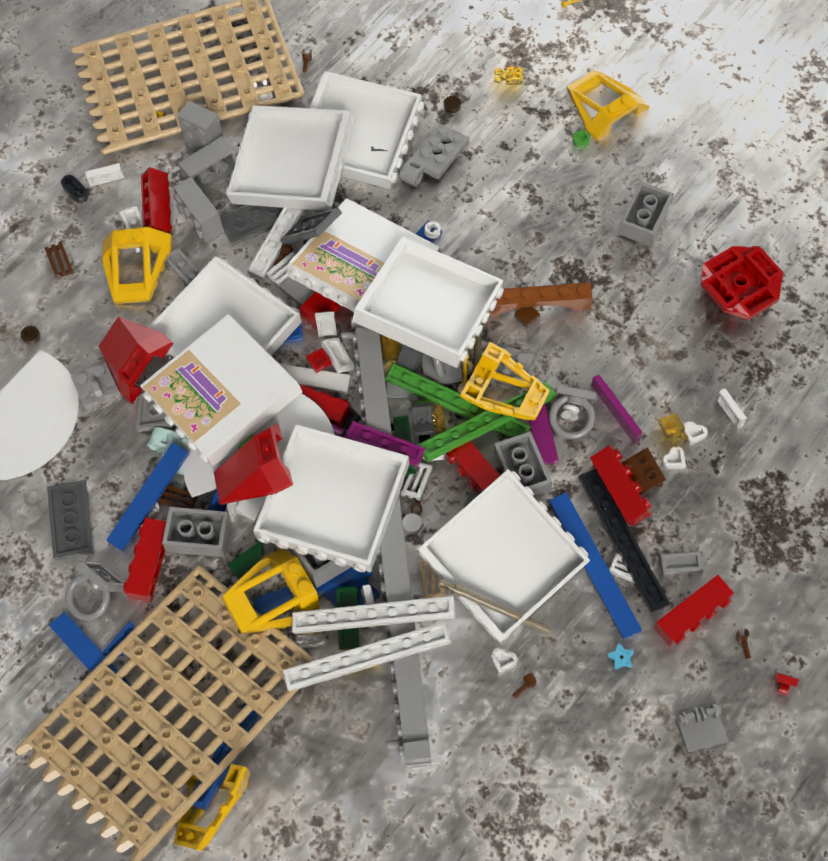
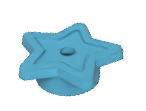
M618 644L616 651L608 653L607 656L614 662L615 670L624 666L632 668L630 658L634 654L633 650H625L621 644Z

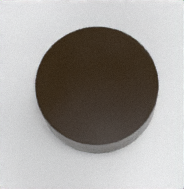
M449 96L444 100V109L447 112L456 113L460 110L461 101L458 97Z
M30 325L22 329L21 338L26 344L32 345L40 340L41 334L37 327Z

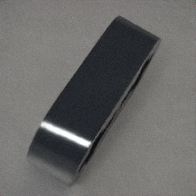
M66 175L61 179L64 191L75 202L84 203L88 200L89 194L87 189L76 177Z

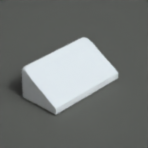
M267 496L239 501L236 507L237 514L255 521Z

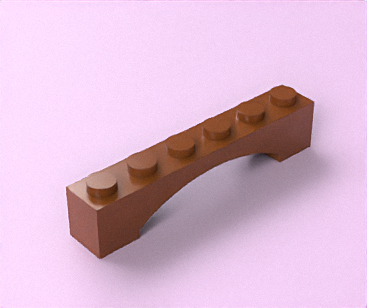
M591 282L504 288L501 298L496 299L497 304L494 311H489V317L500 316L501 313L531 306H561L571 308L572 311L590 310L593 300Z

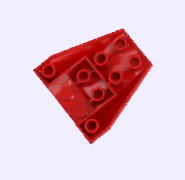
M117 317L98 347L119 392L133 404L143 390L136 381L152 357L164 358L174 343L160 331Z
M278 423L253 436L214 472L218 499L221 505L277 494L293 485L290 469L281 461L277 442L283 440Z

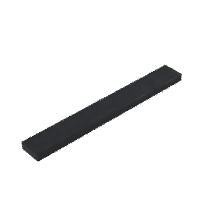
M594 469L579 475V481L650 613L669 606L668 598L598 471Z

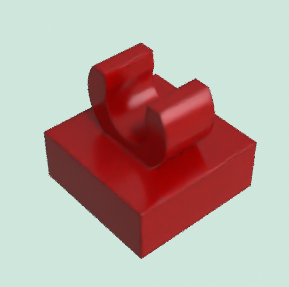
M323 348L306 356L308 363L315 373L332 365V361Z
M775 672L773 677L774 681L780 682L777 692L788 695L790 686L797 687L799 681L796 677Z

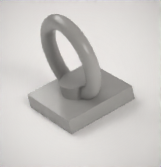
M423 354L424 377L441 385L463 381L461 362L456 368Z
M558 385L557 396L560 398L553 403L549 412L550 425L555 433L570 440L579 439L587 435L595 423V411L591 403H595L597 392ZM564 403L584 406L588 418L581 430L569 432L562 429L558 424L557 412Z
M79 561L75 568L82 574L74 577L69 583L65 601L68 610L74 617L83 621H91L99 618L108 608L110 592H123L124 583L99 562ZM88 580L87 582L93 588L102 591V600L99 607L90 613L80 611L74 603L76 587Z

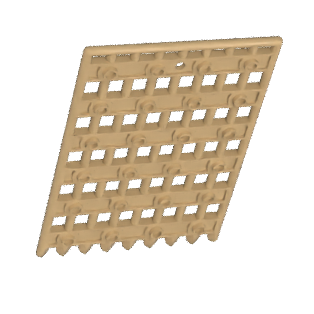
M236 0L71 48L72 53H84L83 56L74 60L75 65H88L87 68L78 72L79 78H91V80L81 86L83 90H95L85 100L87 103H99V105L90 109L89 113L91 116H103L93 123L95 129H107L96 137L99 142L110 141V144L101 149L103 155L181 133L177 115L188 101L204 98L206 104L200 106L218 114L219 120L222 121L250 113L253 105L274 106L304 97L305 95L269 0ZM258 1H263L264 6L260 7ZM242 6L244 12L228 16L227 10ZM267 12L269 18L264 19L263 13ZM211 15L212 21L196 24L195 19ZM244 18L247 19L248 24L232 27L231 22ZM179 24L180 30L165 34L163 28ZM270 24H271L272 27H273V30H270V31H269L267 25H270ZM215 27L216 33L201 37L199 31ZM251 30L253 36L237 40L235 34ZM145 33L148 34V39L133 43L131 37ZM181 36L184 37L185 42L169 46L167 40ZM276 36L278 42L273 43L272 37ZM219 39L221 45L205 49L203 43ZM116 42L117 48L101 52L100 46ZM255 42L257 48L241 52L240 46ZM149 45L152 46L153 51L137 55L135 49ZM185 48L188 49L189 54L173 58L171 52ZM281 48L282 54L278 55L276 49ZM224 52L225 57L209 61L208 55ZM117 54L120 55L121 60L107 64L104 63L103 58ZM260 54V61L250 64L245 63V58ZM156 58L157 63L144 67L140 66V61ZM192 61L193 66L177 70L176 64ZM286 61L287 67H283L281 62ZM228 63L229 70L214 74L213 67ZM123 66L125 72L108 76V70ZM261 67L265 68L266 73L252 77L249 74L250 70ZM160 70V76L145 80L143 74ZM196 73L197 79L181 83L180 77ZM290 73L292 79L287 80L286 74ZM229 76L233 77L234 82L218 86L216 80ZM127 79L129 85L112 89L111 83ZM269 79L271 85L255 89L253 83ZM161 82L164 83L165 88L152 92L148 91L147 86ZM200 85L202 91L185 95L184 89ZM295 85L297 92L292 93L290 87ZM237 89L238 95L222 98V92ZM131 91V98L116 102V95ZM274 92L275 98L263 102L259 101L258 96ZM168 95L169 101L153 105L151 99ZM241 101L242 108L227 112L225 105ZM135 104L136 110L120 115L118 108ZM172 107L173 114L157 118L156 111ZM139 117L141 123L124 127L122 121ZM176 120L177 127L161 131L160 124ZM143 130L145 136L128 141L126 134Z
M201 565L196 566L15 749L17 755H23L29 750L35 749L28 762V766L32 769L46 762L49 763L42 775V779L45 782H50L60 775L63 776L56 789V793L59 796H64L74 789L77 790L71 801V807L74 810H78L88 803L92 804L85 816V821L88 824H93L103 817L106 818L100 829V835L103 838H108L118 831L121 832L114 846L117 852H124L135 845L136 848L130 861H142L299 690L290 692L286 690L278 700H275L268 694L281 679L285 681L283 670L300 665L297 663L300 658L306 663L315 661L312 656L277 628L266 629L262 632L239 634V629L222 600V596L229 588ZM198 575L207 580L204 585L196 579ZM213 586L221 592L218 596L210 591ZM181 594L188 601L174 614L167 607ZM195 605L202 613L188 626L181 619ZM254 610L257 617L262 616L256 610ZM209 617L216 625L203 638L196 630ZM153 623L159 630L145 644L138 636ZM224 630L231 637L217 650L210 642ZM270 634L279 640L276 645L267 638ZM166 635L173 643L159 656L152 648ZM236 642H239L246 649L231 662L224 655ZM285 646L294 652L291 657L282 650ZM180 647L187 655L173 668L166 661ZM123 653L130 660L115 674L108 666ZM253 654L260 662L246 675L239 667ZM195 660L202 667L188 681L180 673ZM137 665L144 672L131 686H128L122 679ZM267 666L275 674L261 688L253 680ZM209 672L216 680L202 693L195 685ZM151 677L158 685L143 699L136 691ZM93 683L100 690L86 704H83L78 697ZM224 685L231 693L216 706L210 698ZM165 690L172 698L158 712L150 704ZM107 696L114 703L98 717L91 710ZM238 697L246 705L231 719L224 711ZM180 703L187 711L172 725L165 717ZM121 708L128 716L113 731L105 723ZM253 710L261 719L247 733L239 724ZM62 714L69 722L53 736L46 729ZM195 716L202 724L187 738L179 730ZM135 721L143 729L127 744L120 736ZM76 727L83 735L67 750L60 742ZM209 729L217 737L202 752L194 743ZM150 735L157 742L141 757L134 749ZM90 740L97 748L81 763L74 755ZM224 742L232 750L217 765L209 757ZM164 747L171 754V757L156 771L149 762ZM104 753L112 761L96 777L89 768ZM179 761L187 769L171 785L164 776ZM119 767L126 775L110 790L103 782ZM194 775L202 783L186 798L178 790ZM133 780L141 789L125 804L117 796ZM148 794L156 802L139 818L132 810ZM163 808L171 816L155 833L147 824Z

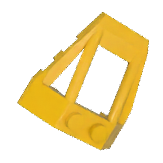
M593 70L567 86L572 102L577 107L578 115L583 120L585 130L596 141L610 133L612 123L631 111L637 116L650 107L630 87L598 71ZM602 84L621 95L605 107H602L586 96V94ZM582 102L598 112L593 120Z
M149 227L113 230L105 238L102 248V262L115 304L147 302L151 300L158 284L159 274L164 270V262L171 253V234ZM143 247L144 282L120 284L118 258L120 257V250ZM150 249L153 253H158L152 275Z
M489 342L459 397L487 411L524 420H535L550 390L534 375L531 377L523 369L524 366L521 363H516L511 358V354L508 351ZM500 362H502L524 380L495 371ZM491 378L528 389L521 406L515 407L483 397L482 395Z
M279 549L263 557L222 596V600L240 633L265 631L266 629L273 628L283 629L292 626V616L269 620L293 607L295 612L320 609L317 591L300 561L285 549ZM268 565L270 566V569H268L267 571H265V572H263V573L257 575L259 572H261L263 569H265ZM281 573L294 598L257 617L244 592Z
M231 764L227 776L219 791L229 792L230 795L225 804L222 803L218 810L219 813L209 824L208 828L195 825L204 813V810L196 808L192 814L193 806H191L183 815V818L181 817L178 821L173 844L201 852L210 843L221 823L248 785L251 773L246 767ZM194 775L187 781L189 792L188 796H185L186 798L189 797L199 780Z

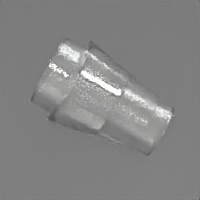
M325 633L295 634V642L303 650L325 645Z

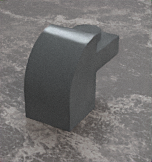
M403 344L397 365L416 372L421 366L424 353Z
M431 402L411 404L416 445L434 437Z

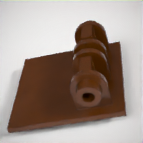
M648 447L623 461V464H627L633 474L630 476L633 481H637L641 486V495L654 487L658 489L664 485L662 482L666 481V478Z

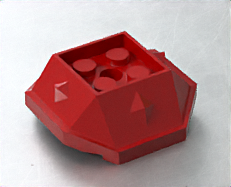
M731 246L703 263L700 286L723 312L734 317L750 320L779 301L784 272L760 246Z

